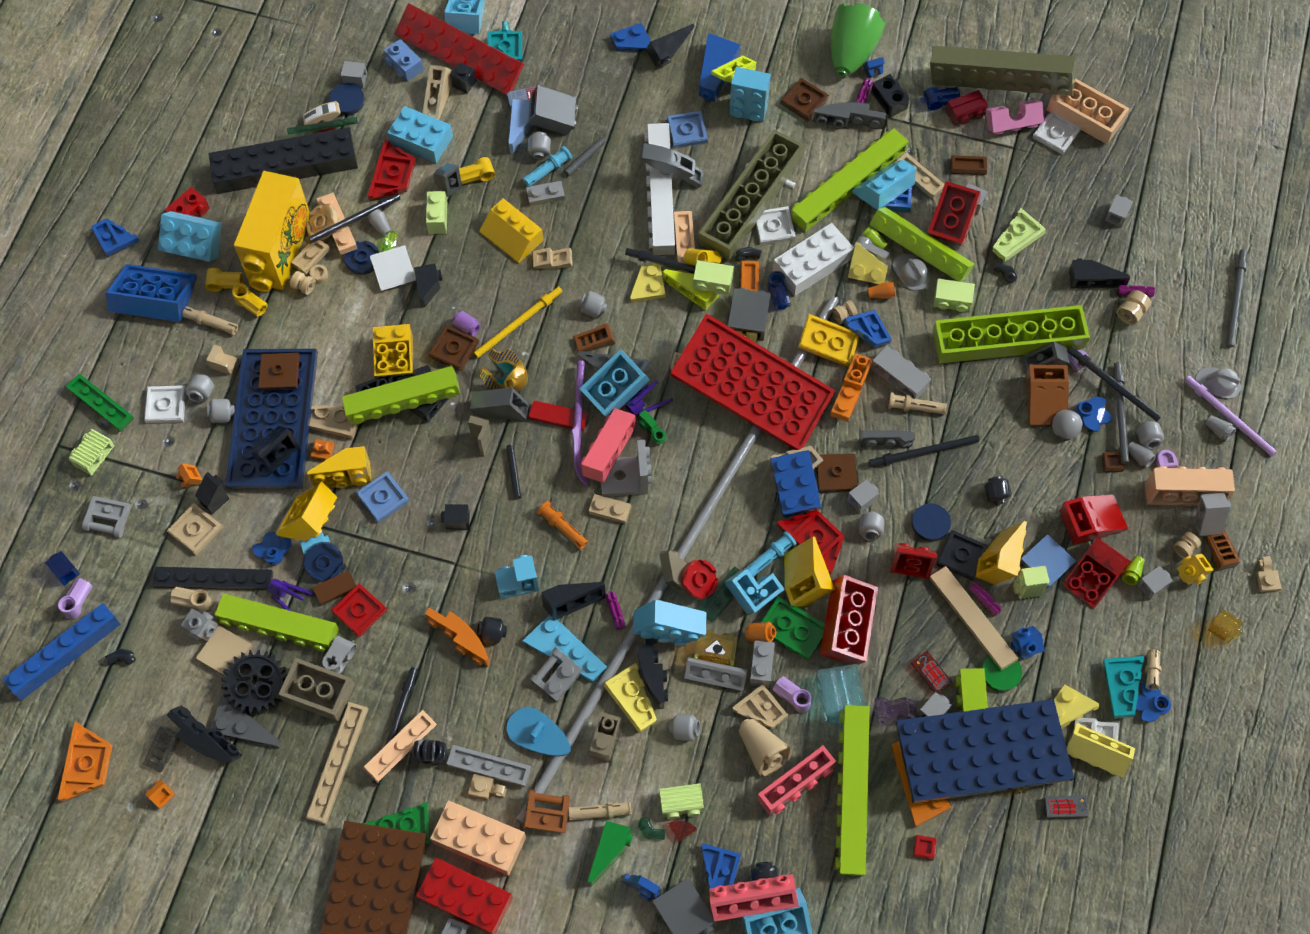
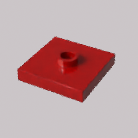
M359 583L330 611L360 638L387 611V608Z

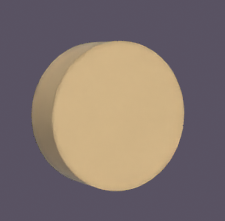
M314 265L309 271L310 277L315 278V283H323L328 279L329 274L324 265Z

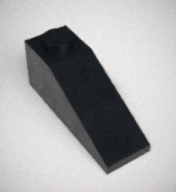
M694 24L649 43L646 51L655 67L659 65L665 66L671 62L672 57L694 29Z
M1082 258L1072 260L1069 268L1071 288H1119V285H1127L1130 280V275L1093 260Z
M604 582L562 584L541 592L543 607L554 621L606 598Z

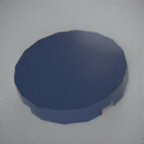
M351 83L336 86L329 96L330 102L337 101L339 103L341 115L357 113L362 109L365 100L361 88Z
M357 241L358 249L344 254L345 265L354 274H369L374 271L370 256L379 253V250L375 244L369 241Z
M924 504L917 508L913 514V531L923 540L939 541L950 530V515L940 505Z
M318 542L307 549L304 555V567L311 578L318 581L329 580L340 573L343 567V556L336 545L330 542Z

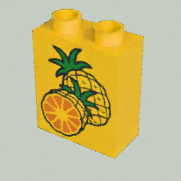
M263 171L234 243L249 285L258 291L269 292L271 288L284 291L293 268L291 262L298 255L306 234V225L310 220V211L299 178Z

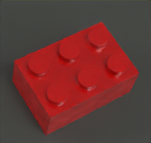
M945 181L928 234L934 238L963 247L981 197V191Z

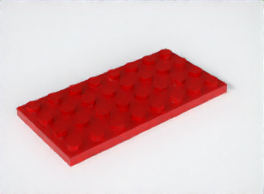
M707 313L669 376L793 450H799L805 446L835 392L834 389Z

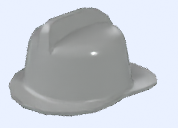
M902 254L895 258L893 269L907 288L918 291L928 285L930 276L927 267L916 256Z
M1207 367L1201 369L1196 375V382L1200 385L1203 384L1211 395L1231 399L1236 397L1241 390L1240 379L1231 369Z

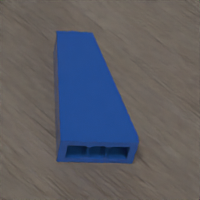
M711 33L707 35L699 85L700 97L716 101L726 81L712 75L711 71L739 58L740 44Z

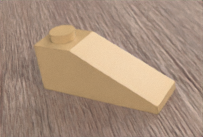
M433 65L429 67L422 113L438 120L452 87L451 73L453 71L449 68Z

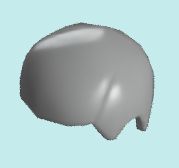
M1061 410L1053 418L1052 427L1055 435L1064 439H1072L1078 436L1083 423L1081 416L1076 412Z

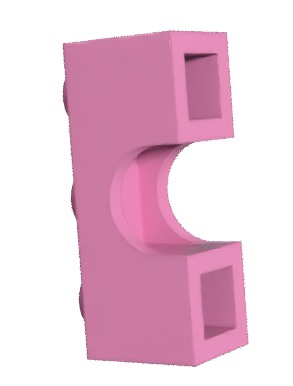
M1034 99L1019 102L1020 111L1014 118H1010L1009 110L1004 106L986 109L988 130L994 134H1003L1005 130L1018 131L1021 130V127L1025 126L1028 128L1037 127L1038 124L1044 123L1042 101Z

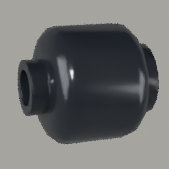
M1003 476L989 478L988 482L984 485L987 500L995 502V505L1007 503L1006 499L1012 496L1009 480L1003 479Z
M484 617L482 621L478 622L477 637H480L482 642L498 644L502 638L506 637L507 626L503 625L501 618Z
M758 862L751 869L752 881L779 876L778 867L773 865V862Z

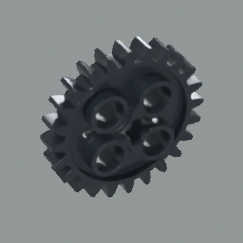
M249 650L248 656L241 652V659L234 656V664L228 662L229 669L223 670L226 676L221 677V681L225 683L221 685V688L226 690L223 695L224 697H229L227 700L228 704L235 702V710L240 706L241 713L249 709L250 715H252L253 710H257V713L260 714L262 708L269 712V705L276 708L275 700L282 702L278 694L288 675L283 674L286 668L280 667L281 660L274 662L275 655L268 658V652L266 651L264 655H260V650H257L256 655H253L252 651ZM246 668L251 670L247 675L240 673L241 670ZM264 670H268L271 672V675L265 677L261 673ZM254 679L257 680L256 685L252 684ZM240 688H247L249 690L245 694L238 693ZM262 689L269 691L266 696L258 694Z

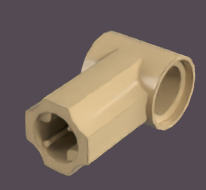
M175 587L172 590L170 601L172 605L197 609L201 613L203 611L209 612L213 607V600L202 589L195 591ZM201 599H205L203 603L198 604Z

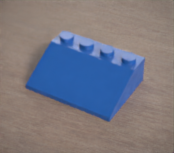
M126 264L106 292L108 311L180 322L183 318V310L189 304L197 274Z

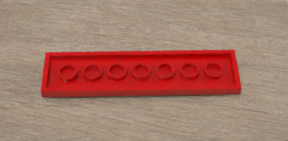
M410 3L407 4L394 33L397 37L454 67L461 62L474 68L476 79L506 95L513 90L525 65Z

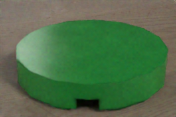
M988 656L982 666L985 669L987 686L997 692L1010 691L1019 684L1022 677V667L1018 660L1001 671L991 657Z

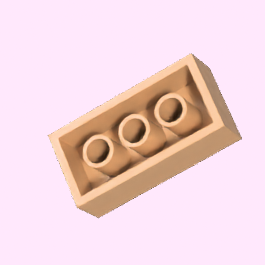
M1076 79L1073 95L1061 96L1053 94L1046 111L1057 114L1080 127L1085 133L1108 144L1125 121L1130 108Z
M1159 466L1153 469L1145 482L1147 505L1198 506L1200 496L1203 494L1224 493L1228 501L1235 492L1233 470L1223 467L1206 469L1205 467L1187 469L1186 467L1167 468Z
M448 800L430 839L436 846L509 876L526 836L523 831Z

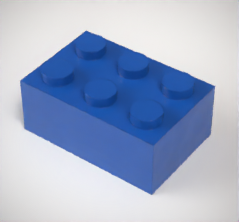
M809 450L771 458V466L783 518L821 510L822 505Z

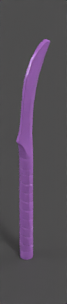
M579 360L577 361L574 425L571 433L573 437L575 470L581 482L588 486L587 477L583 476L582 467H580L582 460L581 415L583 392L579 388L584 383L585 362Z

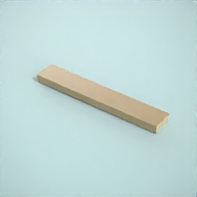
M946 566L930 576L932 583L1001 671L1018 660L1015 653Z
M348 702L306 819L327 825L369 710L368 707Z

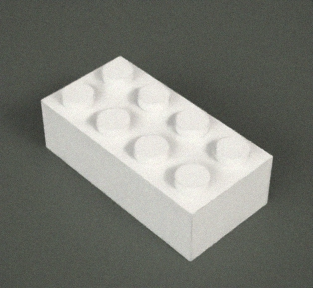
M831 223L775 258L773 272L790 292L796 296L851 261L854 247Z

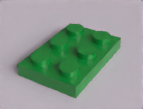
M779 596L761 622H771L776 629V637L773 640L809 661L822 641L825 626L823 622L796 606H791L789 602Z

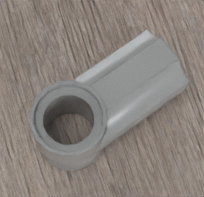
M860 236L857 239V243L871 252L878 260L884 264L886 263L889 252L873 245L872 241L867 237Z

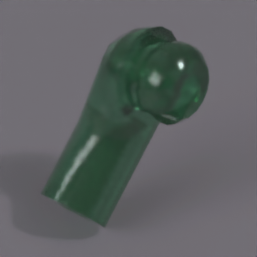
M648 817L640 818L638 828L645 838L665 840L666 829H655Z

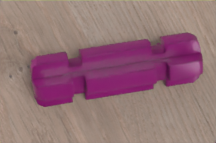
M864 79L855 103L866 102L873 83L871 79Z
M1119 285L1118 288L1119 296L1129 295L1133 290L1141 291L1148 297H1154L1155 294L1154 286H1147L1145 288V286L1129 285L1127 287V285Z
M978 582L973 583L969 588L972 594L977 595L976 598L986 608L990 609L989 611L993 616L998 615L1002 611V607L995 603V600L985 589H981L982 586Z
M607 593L606 600L612 620H614L615 629H624L626 627L616 593Z

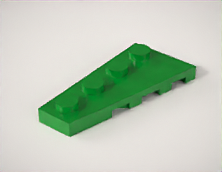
M428 802L363 823L427 834L426 845H430Z

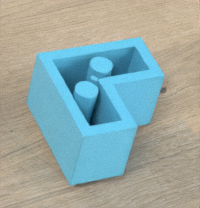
M532 555L518 556L516 559H513L514 567L504 566L495 571L500 599L539 591Z
M748 569L738 571L724 582L746 614L757 612L784 590L773 573L763 576L756 582Z

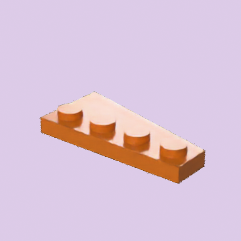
M897 741L892 744L891 750L901 777L903 790L907 797L908 807L913 817L914 827L916 828L951 809L947 799L912 803L900 743Z

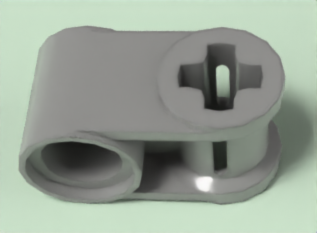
M337 636L323 658L324 668L341 674L349 660L353 657L357 645Z

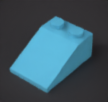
M449 0L445 9V22L469 35L479 34L485 0Z

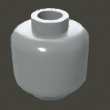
M534 132L528 138L527 152L537 160L547 157L550 154L551 139L544 132Z
M589 291L587 294H583L579 307L583 314L597 318L600 313L604 314L607 304L604 303L605 298L603 295Z
M199 374L194 375L186 387L189 399L197 403L207 401L214 390V384L207 375Z
M211 399L210 404L206 405L207 419H210L212 423H228L230 418L234 417V405H230L228 399Z
M1143 422L1136 430L1140 445L1149 450L1159 448L1164 441L1163 431L1157 422Z
M874 511L861 515L859 519V534L864 539L875 541L882 537L885 524L882 515Z
M677 714L673 721L669 723V732L673 734L675 740L693 741L696 736H699L700 721L692 714Z

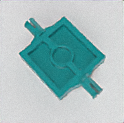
M502 21V30L488 31V45L522 62V31L509 30L508 21H506V26L505 21Z

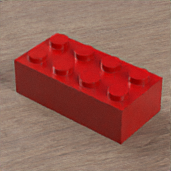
M842 575L832 580L835 590L830 592L820 655L855 667L867 662L878 587Z
M435 858L416 895L420 902L486 934H496L513 900L511 893L438 858Z

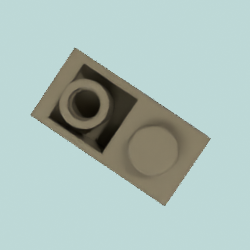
M674 550L661 551L659 555L664 582L678 593H685L681 584V574L689 562L680 558V554Z
M601 712L589 750L590 757L610 762L616 744L621 717Z

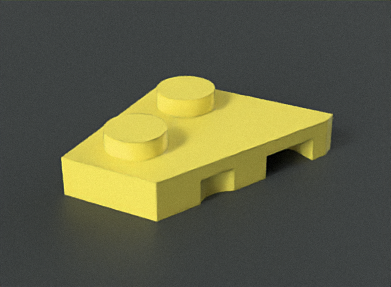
M856 242L848 278L876 284L884 283L888 266Z
M660 264L642 265L630 297L631 303L666 298Z
M1065 684L1054 699L1061 729L1069 725L1071 721L1078 720L1085 713L1091 710L1095 711L1099 707V703Z

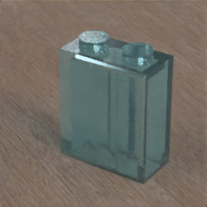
M857 664L817 670L816 679L825 722L839 723V711L843 710L844 705L866 706Z

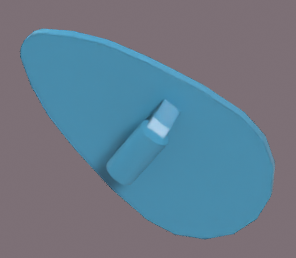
M525 707L515 711L510 716L507 723V733L515 744L548 756H565L570 753L571 747L565 734L548 716L538 709Z

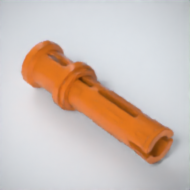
M546 501L540 506L537 514L539 516L542 515L549 522L550 526L556 527L579 550H582L589 541L563 518L561 512H557L551 506V502Z

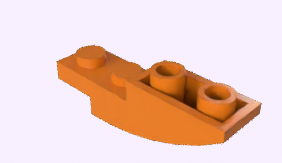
M855 353L842 388L832 408L831 417L845 422L849 421L873 359Z
M430 607L425 612L427 623L435 629L439 627L444 630L443 633L453 639L457 652L462 655L467 654L471 656L472 661L480 666L482 664L487 667L489 666V658L480 639L461 618L451 611L444 617Z

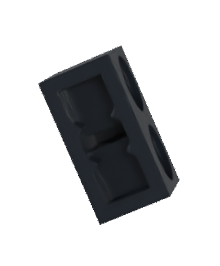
M891 74L872 83L871 94L890 118L908 109L909 95L906 91L902 90L897 79H894Z

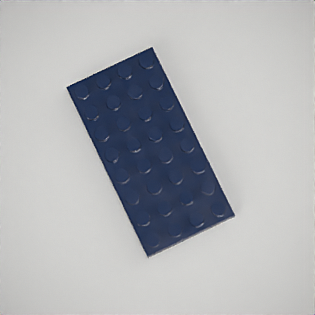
M243 349L225 482L227 489H303L318 358L317 349ZM299 353L300 363L297 389L259 390L261 354ZM279 425L290 430L299 447L273 473H270L255 460L251 452L258 443H261L267 437L271 430Z
M1054 699L897 720L895 722L912 803L1066 782L1074 779Z

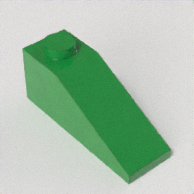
M606 820L588 878L589 886H593L625 852L626 846H631L633 835L630 834V827Z

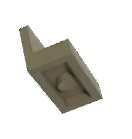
M470 416L468 425L471 438L478 441L480 455L485 456L492 438L489 421Z

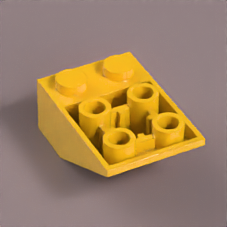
M410 324L372 327L374 377L413 374V335Z
M365 446L345 448L307 471L312 486L321 481L328 488H345L349 485L364 486L372 482L370 460Z
M1026 521L1000 532L978 559L975 577L996 585L1018 576L1020 559L1023 553V541L1026 536Z
M814 536L784 554L785 590L791 606L807 607L835 590Z

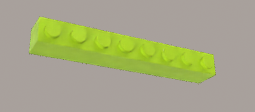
M895 128L885 132L881 139L871 143L866 151L860 152L852 162H847L842 170L833 173L827 182H822L813 193H808L803 201L794 204L791 209L792 221L804 232H807L852 196L854 188L907 152L909 141Z
M844 705L843 710L839 711V723H843L842 731H839L838 743H842V752H838V764H841V772H838L837 785H841V793H837V806H840V814L836 815V827H840L839 836L836 835L835 848H839V857H835V870H838V875H866L870 706Z

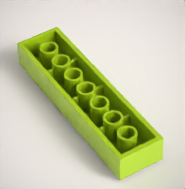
M1082 305L935 320L932 330L939 364L1026 355L1053 341L1065 346L1067 350L1072 346L1075 349L1086 348L1090 339Z

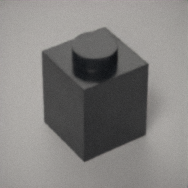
M459 62L451 73L452 86L468 94L476 83L475 69Z
M445 504V511H441V523H444L446 530H469L470 509L468 504Z

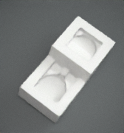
M1092 718L1075 720V725L1078 723L1118 741V723L1098 722L1097 719Z

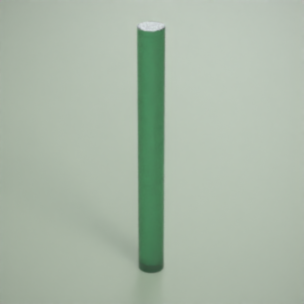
M357 117L290 127L287 128V133L292 135L358 124Z

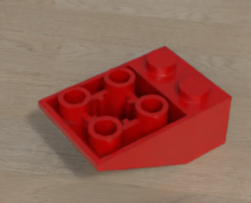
M1114 495L1079 497L1063 502L1059 510L1073 545L1128 530Z
M1097 537L1062 586L1095 609L1131 560Z

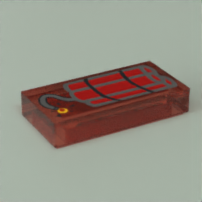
M928 651L911 662V665L934 693L938 694L952 684L951 679Z

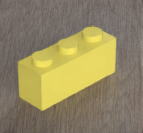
M1076 723L1066 745L1067 752L1071 757L1081 759L1094 767H1099L1112 775H1118L1122 778L1133 759L1135 748L1078 723Z

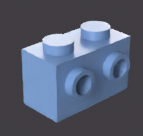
M401 39L384 50L386 64L389 67L392 66L400 78L403 77L407 82L424 71L422 60Z

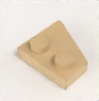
M763 684L732 707L735 713L748 719H755L761 725L770 729L775 728L788 718V714Z

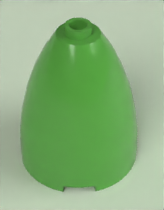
M843 3L836 9L831 29L830 49L834 69L841 77L849 76L858 70L871 56L882 37L886 20L879 16L880 12L870 6L856 3L855 6Z

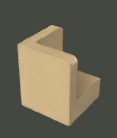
M214 345L206 361L210 369L231 375L238 359L224 354L221 346Z

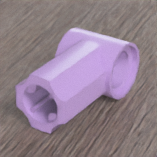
M76 578L67 595L61 598L58 603V608L65 618L73 620L80 615L81 606L91 591L92 584L81 578ZM73 605L70 610H66L67 607Z
M784 676L776 682L773 691L790 703L797 712L805 713L810 709L811 695L808 691L799 688ZM799 698H805L807 700V703L799 704L797 700Z

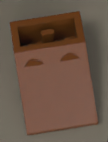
M1029 365L1025 375L1029 426H1052L1056 413L1061 410H1068L1067 365Z

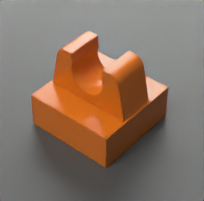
M315 439L311 458L325 461L332 457L335 447L334 442Z
M182 463L177 468L179 472L176 478L184 480L180 485L181 487L188 488L193 484L199 485L202 482V478L195 465Z
M161 779L157 780L155 785L148 789L145 794L159 809L175 795Z

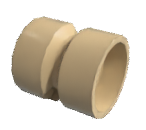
M1133 290L1127 296L1125 302L1117 309V315L1126 324L1136 325L1151 306V300L1143 292Z

